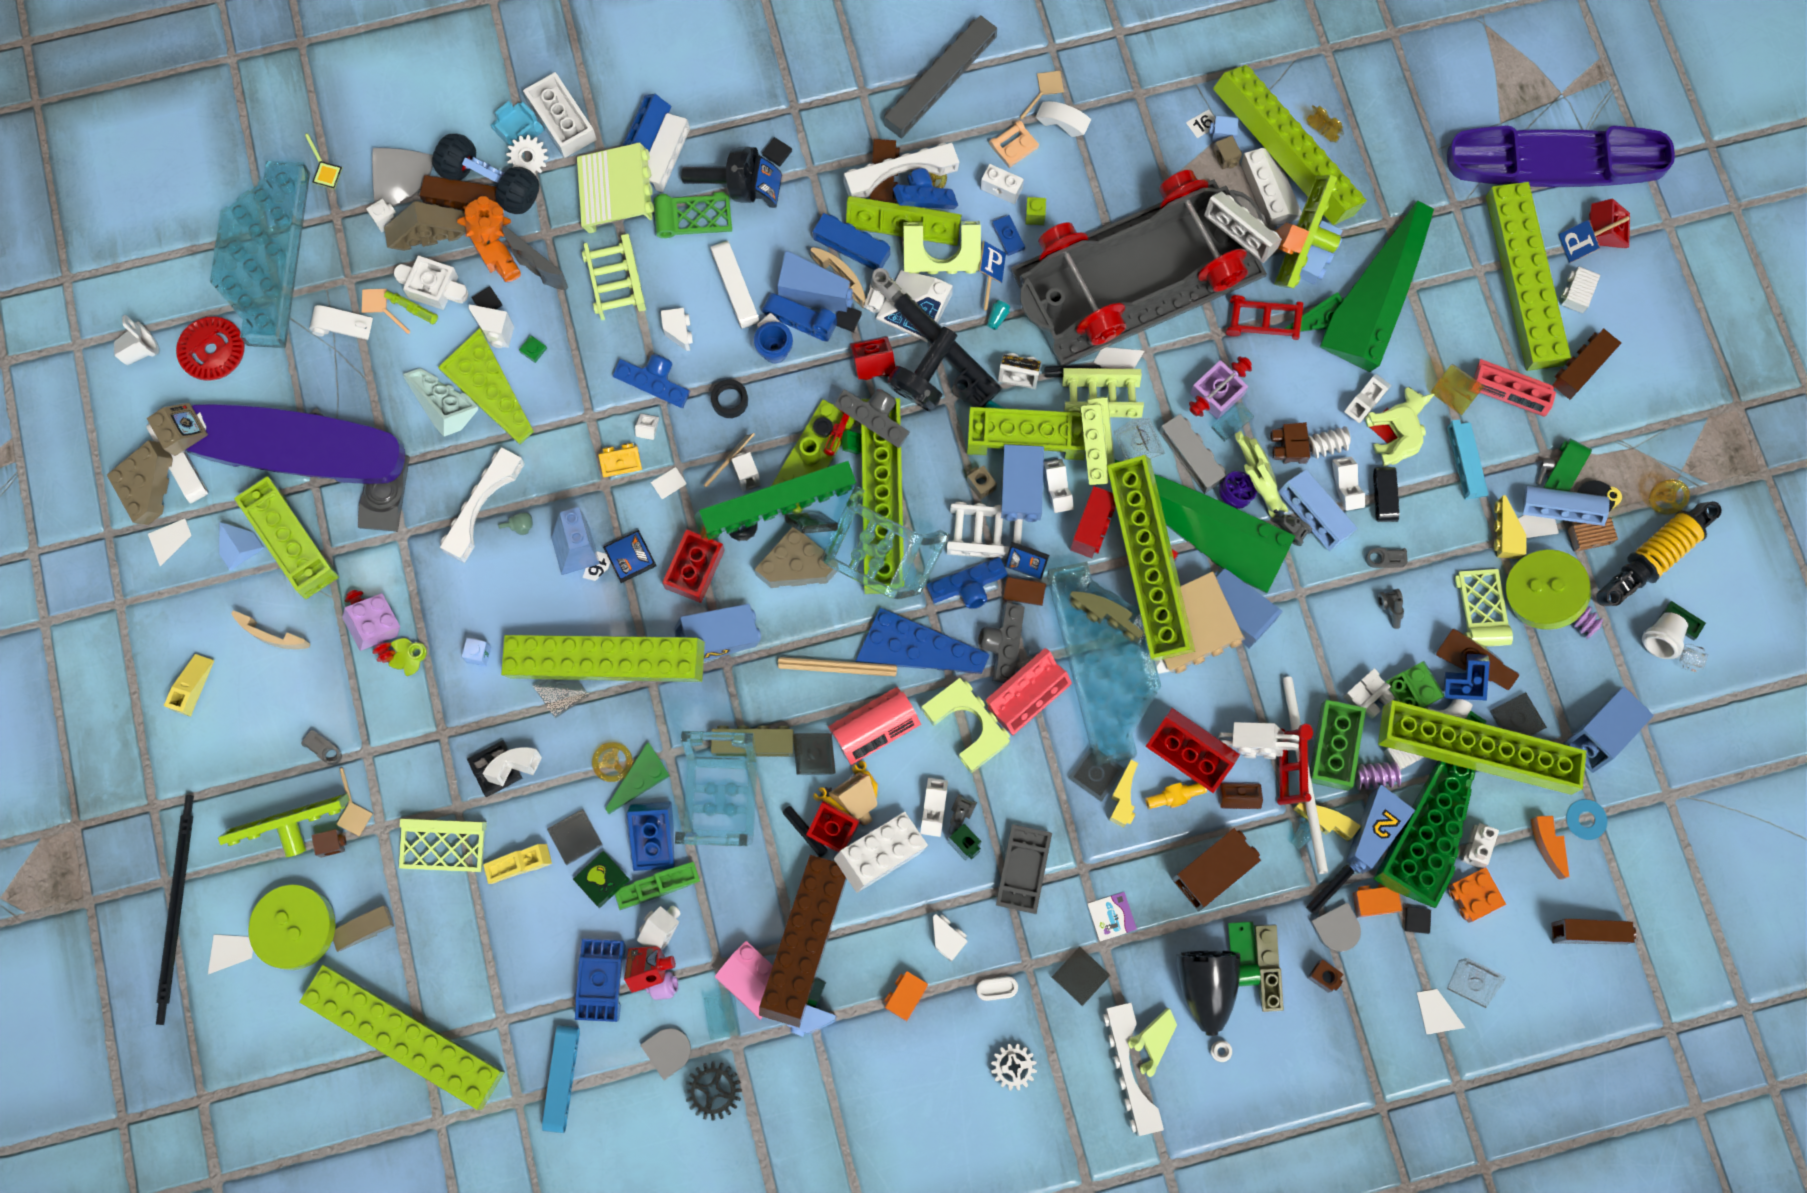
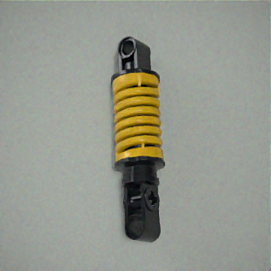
M1715 501L1697 504L1690 512L1685 510L1678 511L1674 518L1670 519L1658 532L1654 533L1641 547L1637 548L1635 552L1630 553L1627 557L1629 564H1625L1621 572L1598 591L1596 595L1597 602L1601 606H1618L1628 596L1636 592L1638 588H1643L1646 582L1656 583L1664 572L1673 567L1674 563L1683 558L1697 543L1707 538L1706 528L1719 518L1722 513L1720 504Z

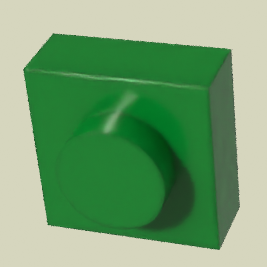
M530 335L519 351L536 363L547 347Z
M849 430L844 431L842 435V451L854 454L862 453V434Z

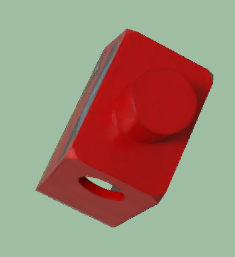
M657 946L629 948L624 980L630 991L633 993L661 984L664 981L665 970L676 967L674 956L665 957L660 947Z

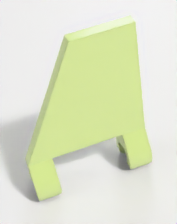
M1166 1008L1140 1034L1128 1040L1129 1048L1132 1049L1134 1047L1136 1051H1140L1145 1046L1151 1060L1143 1063L1139 1069L1142 1074L1146 1073L1148 1077H1152L1155 1074L1156 1068L1177 1026L1169 1008Z

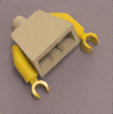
M860 761L859 766L861 769L856 764L852 766V771L856 775L829 792V797L826 796L825 788L820 787L818 790L823 796L819 797L814 793L813 798L816 801L823 800L859 819L861 825H867L873 820L869 811L877 807L878 804L876 800L878 784L870 772L865 770L866 763Z

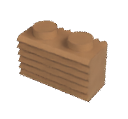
M1611 517L1607 518L1605 526L1573 522V525L1568 529L1574 552L1611 545L1618 540Z

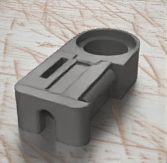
M1374 548L1368 552L1365 560L1367 565L1372 568H1403L1408 563L1406 548L1402 550ZM1373 553L1378 554L1381 561L1379 563L1372 562L1370 555Z
M313 730L301 742L302 746L307 747L318 758L329 765H336L342 759L341 751ZM330 750H335L337 753L336 758L328 761L326 758L327 753Z

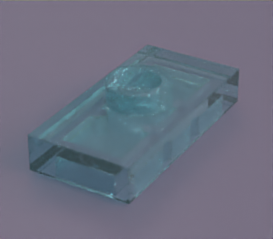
M1241 402L1212 425L1211 428L1225 442L1251 421L1254 415Z

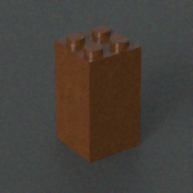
M1233 828L1172 879L1198 912L1261 861L1259 858L1260 853L1255 847H1250L1245 841L1247 839L1240 830L1236 831Z

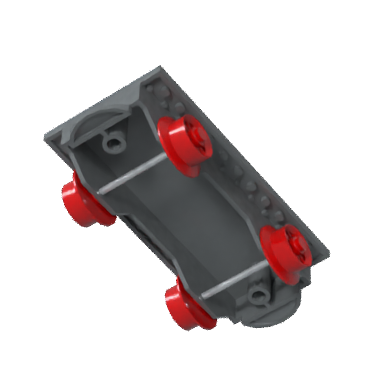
M1184 170L1172 175L1160 185L1159 192L1164 199L1162 202L1092 233H1077L1070 222L1058 224L1047 230L1039 238L1038 242L1043 250L1041 255L1011 267V272L1021 290L1020 302L1023 311L1029 320L1042 330L1059 365L1066 366L1260 280L1267 275L1260 260L1204 216L1210 198L1215 194L1223 192L1226 195H1230L1238 205L1245 207L1253 217L1263 222L1260 209L1253 199L1243 192L1229 191L1227 186L1219 188L1215 179L1209 182L1204 179L1197 180L1192 170Z

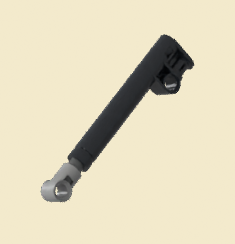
M883 268L876 269L871 279L872 288L880 291L889 301H893L895 303L894 308L901 312V315L932 344L942 327L915 300H912L908 293L903 294L901 292L902 289L890 278L887 270ZM882 277L885 281L878 282L875 278ZM954 341L945 355V358L961 373L954 381L952 393L964 402L967 401L972 407L983 408L1001 391L1002 387ZM957 384H964L966 389L960 390Z

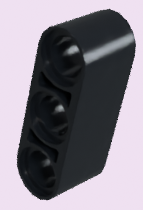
M1375 467L1373 471L1376 521L1398 522L1399 498L1396 468Z

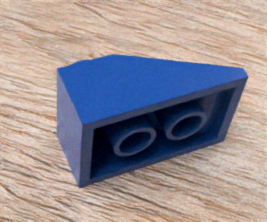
M672 803L631 804L627 811L633 871L674 868Z

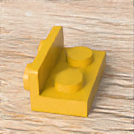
M633 443L622 444V448L614 449V446L602 448L603 452H599L598 455L603 477L642 470L638 445L633 446Z

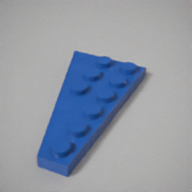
M880 608L856 662L982 674L990 654Z

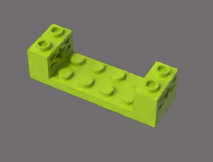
M970 407L967 455H987V448L1004 449V445L1042 446L1044 451L1065 452V460H1084L1086 451L1082 413Z
M268 476L234 498L296 592L305 600L339 578L330 562L321 554L287 504L288 500L279 487Z

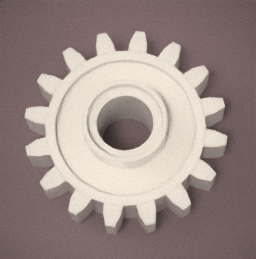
M521 135L519 136V142L514 139L513 143L515 145L508 146L512 151L506 153L507 156L511 157L507 162L513 163V167L529 169L536 176V170L541 173L543 171L541 166H547L544 160L549 159V156L545 155L548 149L542 148L544 142L538 143V137L532 140L530 135H527L526 139ZM524 151L532 153L533 159L531 161H526L523 158Z

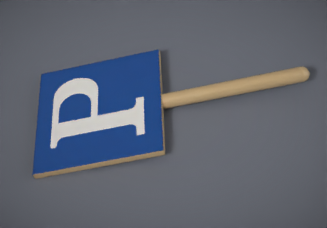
M1627 216L1596 232L1593 231L1590 220H1587L1560 233L1559 237L1569 263L1599 250L1600 246L1596 236L1628 221L1630 218Z
M983 241L979 271L988 276L984 310L986 311L988 309L991 280L994 279L1002 283L1006 253Z

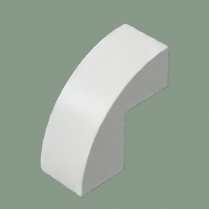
M1051 101L1042 102L1035 117L1044 126L1058 124L1071 137L1084 135L1091 121L1081 111L1066 104Z
M1375 374L1344 412L1358 423H1361L1392 385Z
M1352 457L1332 460L1335 484L1344 509L1347 511L1364 508L1365 493L1358 486V464Z
M1058 459L1044 462L1045 481L1054 513L1074 510L1072 494L1068 488L1066 466L1063 460Z
M527 747L511 749L493 759L485 768L483 775L488 782L503 786L511 769L534 775L542 757L537 749Z
M928 778L920 834L941 837L948 780Z

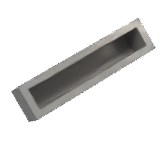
M1179 414L1161 426L1160 435L1204 494L1221 484L1226 477L1224 467L1221 464H1217L1214 460V454L1209 448L1206 449L1201 436L1198 433H1194L1191 429V423L1187 418H1183Z

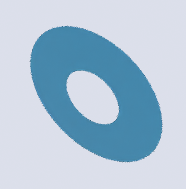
M1583 799L1576 801L1570 806L1567 812V824L1571 832L1577 837L1584 840H1593L1605 832L1607 828V815L1598 803ZM1581 813H1592L1595 817V824L1590 828L1583 827L1579 822Z

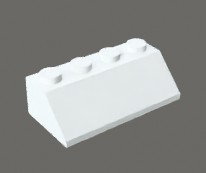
M1265 148L1244 153L1241 166L1268 227L1273 228L1286 222L1289 223L1300 219L1302 212L1284 169Z
M1220 192L1210 198L1204 216L1262 263L1276 251L1282 239L1275 231L1268 229L1260 219L1253 217L1245 207L1238 205L1230 195Z

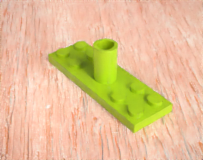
M1332 175L1316 176L1297 227L1310 232L1300 253L1294 251L1293 254H1289L1286 252L1274 285L1293 289L1298 285L1301 278L1300 272L1307 263V254L1311 245L1330 253H1334L1338 248L1341 236L1319 227L1322 216L1329 207V198L1336 189L1337 177Z
M848 196L846 223L853 225L857 230L904 237L903 222H923L924 241L958 246L962 214L914 206H901L895 203Z
M825 400L821 401L771 486L830 466L842 445V437L841 439L836 437L831 451H835V455L828 456L823 450L825 447L830 449L835 436L831 435V437L828 436L826 438L816 436L813 431V424L816 419L826 417L832 422L834 427L835 424L841 422L843 417L840 409ZM849 417L844 431H850L856 420ZM799 506L791 513L800 516L803 509Z
M348 793L230 828L218 837L220 845L227 843L228 846L240 843V840L248 837V840L260 837V834L266 831L277 829L285 856L292 857L306 851V847L297 822L305 819L311 822L320 819L321 815L328 813L330 816L341 812V809L345 808V805L350 801Z

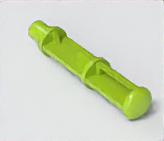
M385 292L384 297L390 300L392 304L397 303L406 308V311L432 325L437 322V314L428 311L397 293Z

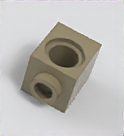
M1233 135L1215 142L1213 153L1222 170L1237 166L1242 153Z
M984 465L980 468L975 467L968 473L967 483L980 500L996 490L997 483ZM982 478L986 483L978 484L976 480Z

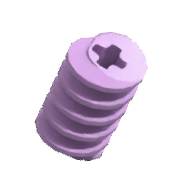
M1590 606L1586 608L1574 625L1575 628L1582 626L1581 634L1588 632L1586 639L1590 638L1601 627L1604 620L1603 618L1595 620L1597 613L1589 614L1592 609Z
M1384 762L1382 766L1380 763H1375L1374 766L1371 763L1366 766L1359 764L1355 775L1358 790H1361L1362 784H1364L1366 790L1369 789L1370 783H1372L1374 789L1377 788L1378 783L1385 787L1386 782H1388L1390 788H1393L1394 782H1397L1398 787L1401 785V772L1396 762H1391L1390 765Z

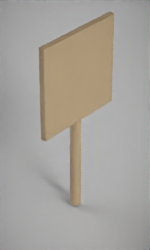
M754 433L746 435L725 458L726 461L704 484V487H708L731 459L755 435Z

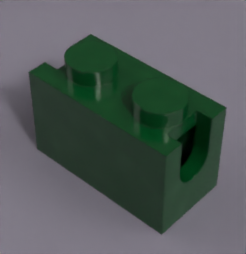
M965 823L949 837L948 841L951 847L965 861L968 858L972 860L979 854L982 842Z

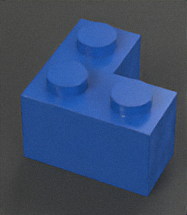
M1467 654L1466 673L1445 672V698L1487 701L1490 665L1488 655Z

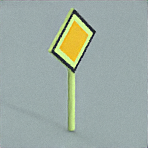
M306 133L305 137L319 162L312 183L335 189L343 167L323 162L309 134Z

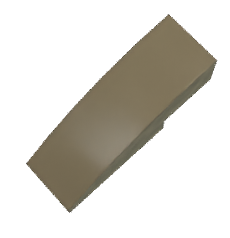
M383 905L336 928L333 938L336 951H342L394 927L388 907Z

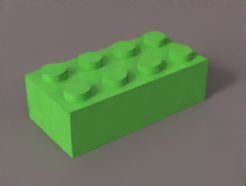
M1325 700L1321 704L1310 766V776L1313 784L1346 791L1353 788L1366 708L1331 700Z

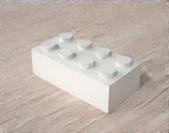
M556 72L523 90L528 104L564 158L597 140L594 129Z
M903 812L842 849L835 856L834 860L856 893L921 854L928 844L906 812Z

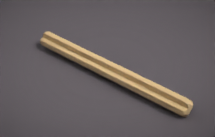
M779 657L778 668L894 677L897 675V666L889 664Z

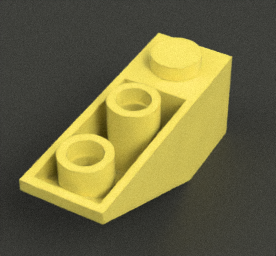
M1503 495L1495 502L1494 512L1497 513V520L1494 524V531L1497 532L1494 550L1497 551L1498 558L1521 559L1526 555V533L1506 495Z
M195 654L171 687L164 706L172 711L191 717L214 660Z

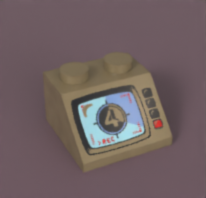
M190 403L163 407L147 417L163 449L174 456L208 435Z

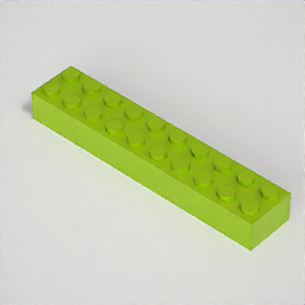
M1246 64L1222 75L1213 90L1307 197L1317 175L1337 177L1336 189L1329 198L1327 211L1323 214L1334 226L1355 216L1367 202L1363 194L1340 171L1337 164L1326 155V152L1317 145L1313 137L1294 119L1289 110L1270 92L1265 83L1254 74V71Z
M1529 182L1493 186L1486 195V202L1526 371L1564 366L1570 360L1571 355Z
M895 398L896 404L890 411L889 417L901 425L900 398ZM861 399V400L864 401V402H868L870 399ZM861 424L865 594L904 593L901 447H896Z
M1146 455L1107 465L1150 657L1154 661H1160L1196 652L1151 459Z
M505 635L501 675L510 679L702 682L705 642L699 638Z
M1394 700L1383 706L1378 745L1569 795L1583 789L1586 750Z
M321 966L299 1003L476 1110H483L505 1073L331 967Z

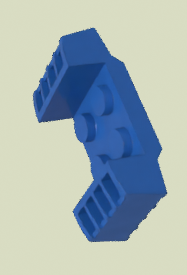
M582 939L577 977L575 1020L619 1021L621 1004H619L622 960H625L626 948L624 941Z

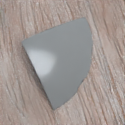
M373 148L372 169L375 203L383 199L386 204L390 203L392 207H395L407 197L412 198L421 190L424 175H431L433 155L403 149Z

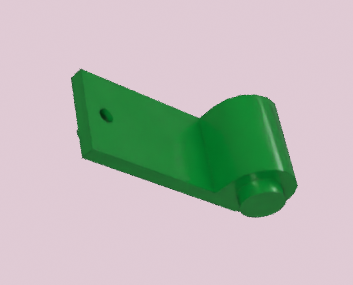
M1571 438L1568 441L1564 440L1559 448L1562 451L1561 457L1543 488L1570 491L1589 458L1592 449Z
M1253 921L1228 923L1230 951L1240 953L1239 987L1260 985L1261 976L1259 965L1256 963Z

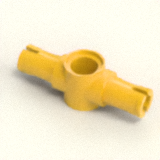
M1176 783L1165 787L1160 794L1145 798V803L1148 809L1163 805L1174 808L1188 803L1191 797L1207 793V789L1199 783L1188 786Z

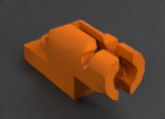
M472 240L490 273L496 270L505 282L514 281L521 276L518 266L502 242L497 240L487 245L482 240H480V243Z

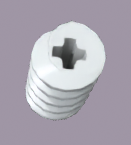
M1343 426L1342 429L1336 428L1334 431L1328 430L1327 433L1321 432L1320 435L1313 434L1312 437L1308 436L1307 441H1309L1310 453L1318 459L1319 452H1321L1323 457H1326L1327 450L1330 455L1334 454V449L1341 453L1342 446L1345 451H1348L1351 438L1348 428Z

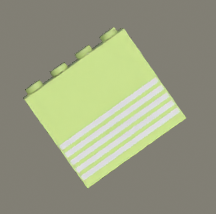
M641 143L577 157L581 226L589 234L596 232V225L639 215H645L649 220H652L654 206L651 202L653 191L649 180L651 177V170L648 166L650 154L648 149Z

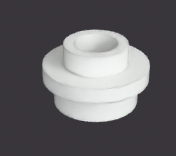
M1220 1040L1212 1045L1211 1055L1216 1061L1225 1062L1231 1058L1232 1048L1228 1042ZM1219 1047L1225 1050L1222 1056L1218 1054Z

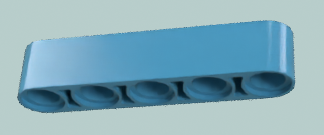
M557 1026L542 1131L565 1133L580 1036L579 1027Z

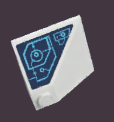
M901 270L895 280V283L902 289L901 292L903 294L908 293L912 300H915L938 323L952 296L953 285L935 277ZM886 298L876 320L928 343V340L901 315V312L894 308L895 303Z

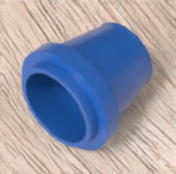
M767 322L757 329L754 336V345L757 352L768 362L780 363L786 359L792 349L793 336L790 329L783 323ZM773 346H777V347H778V349L775 350V351L772 350L771 348H772Z

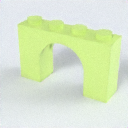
M961 221L960 247L953 256L947 259H936L926 252L923 246V222H903L904 272L919 274V272L927 271L928 274H938V271H946L948 274H956L957 271H965V273L972 274L979 271L981 260L980 221Z
M959 678L924 704L921 711L933 726L952 712L958 710L969 711L977 716L982 725V734L975 743L959 754L961 762L970 773H973L1009 745L1010 735L1004 728L1000 729L996 724L998 720L992 712L988 713L985 710V704L979 696L975 697L973 695L971 685L966 680L963 682Z

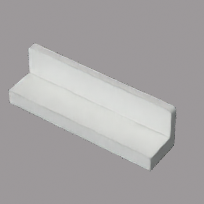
M669 113L665 115L649 152L650 160H648V166L651 170L649 180L654 184L656 191L663 192L690 131L687 119Z

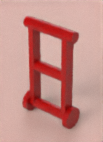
M1240 295L1230 297L1233 309L1231 325L1226 328L1227 335L1237 337L1241 335V332L1292 336L1293 340H1299L1303 302H1296V305L1245 301V297ZM1240 307L1264 309L1262 327L1238 325ZM1271 310L1295 311L1293 330L1269 328Z
M1302 724L1298 729L1291 731L1280 728L1284 734L1299 736V762L1288 763V750H1283V756H1279L1280 797L1277 799L1279 805L1309 802L1312 797L1308 789L1307 740L1312 738L1313 729L1309 724ZM1299 770L1300 794L1289 796L1288 772Z

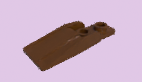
M1456 629L1450 631L1436 652V655L1465 671L1467 654L1488 655L1490 661L1488 681H1493L1506 690H1510L1519 677V673L1504 665L1497 655Z

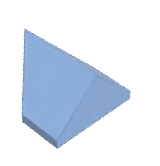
M219 522V555L229 570L234 569L264 549L254 532Z

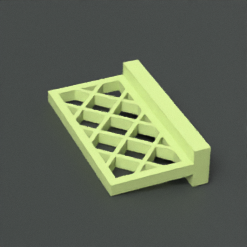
M400 819L399 868L482 872L484 834L487 822ZM407 831L415 832L419 837L412 846L406 840ZM430 832L435 833L440 838L433 846L425 839ZM451 833H455L460 839L453 847L445 840ZM471 834H479V843L472 848L466 839ZM421 841L429 848L422 856L414 849ZM441 842L450 849L442 857L434 849ZM462 842L470 850L463 858L455 851ZM412 851L418 860L413 864H405V855ZM431 851L439 859L434 865H428L423 859ZM451 852L459 860L454 866H449L444 861ZM472 853L478 859L477 867H469L464 861Z

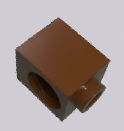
M334 829L312 835L316 856L323 858L345 852L344 846L347 845L344 833L342 834L341 831Z
M1322 959L1316 963L1307 978L1329 993L1339 989L1343 982L1341 980L1343 973ZM1325 971L1330 973L1332 977L1330 983L1323 980V973Z

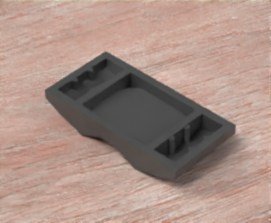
M506 226L502 229L510 249L520 265L526 266L535 275L541 277L543 284L566 291L568 289L561 270Z
M405 456L401 474L394 481L383 484H364L359 502V529L398 532L410 461L409 456Z
M1012 824L996 906L1037 914L1051 843V832Z

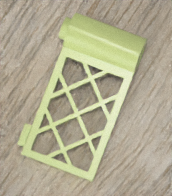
M1499 570L1458 572V576H1455L1456 588L1461 590L1467 624V632L1464 634L1484 647L1511 645L1513 633L1508 624ZM1494 575L1495 583L1492 587L1482 580L1484 576ZM1464 577H1472L1477 582L1471 588L1465 583ZM1479 583L1489 590L1484 597L1474 590ZM1490 592L1498 597L1496 605L1486 599ZM1470 593L1480 599L1476 606L1468 602ZM1482 602L1492 608L1488 615L1477 608ZM1496 611L1501 615L1502 621L1495 622L1489 617L1490 614ZM1473 612L1484 618L1481 623H1472L1471 615Z

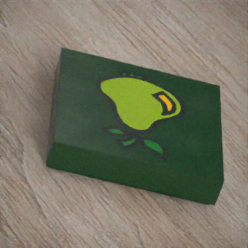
M604 851L573 878L575 883L599 909L630 880Z

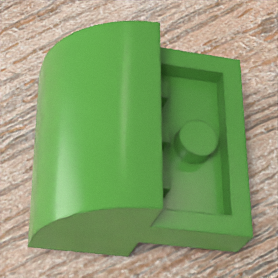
M1425 661L1386 681L1391 686L1390 690L1398 702L1426 708L1445 697Z

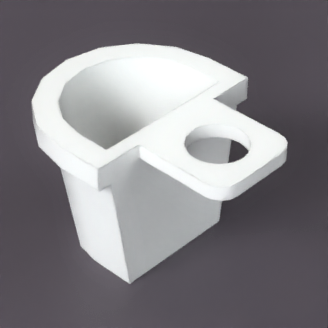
M127 315L122 316L123 326L128 331L114 341V355L124 364L131 365L147 356L153 357L159 354L158 344L151 333L139 321L134 323Z

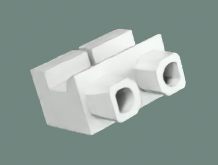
M1375 668L1343 697L1351 705L1366 708L1365 714L1372 719L1382 711L1374 703L1377 699L1384 705L1395 699L1388 690L1391 686L1380 678V674Z
M1481 823L1473 825L1468 839L1469 844L1466 845L1461 862L1480 869L1487 866L1499 830Z

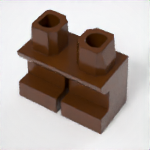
M1307 422L1283 424L1282 428L1271 431V442H1281V447H1273L1272 449L1274 460H1283V464L1290 462L1307 464L1310 459L1309 441H1307Z

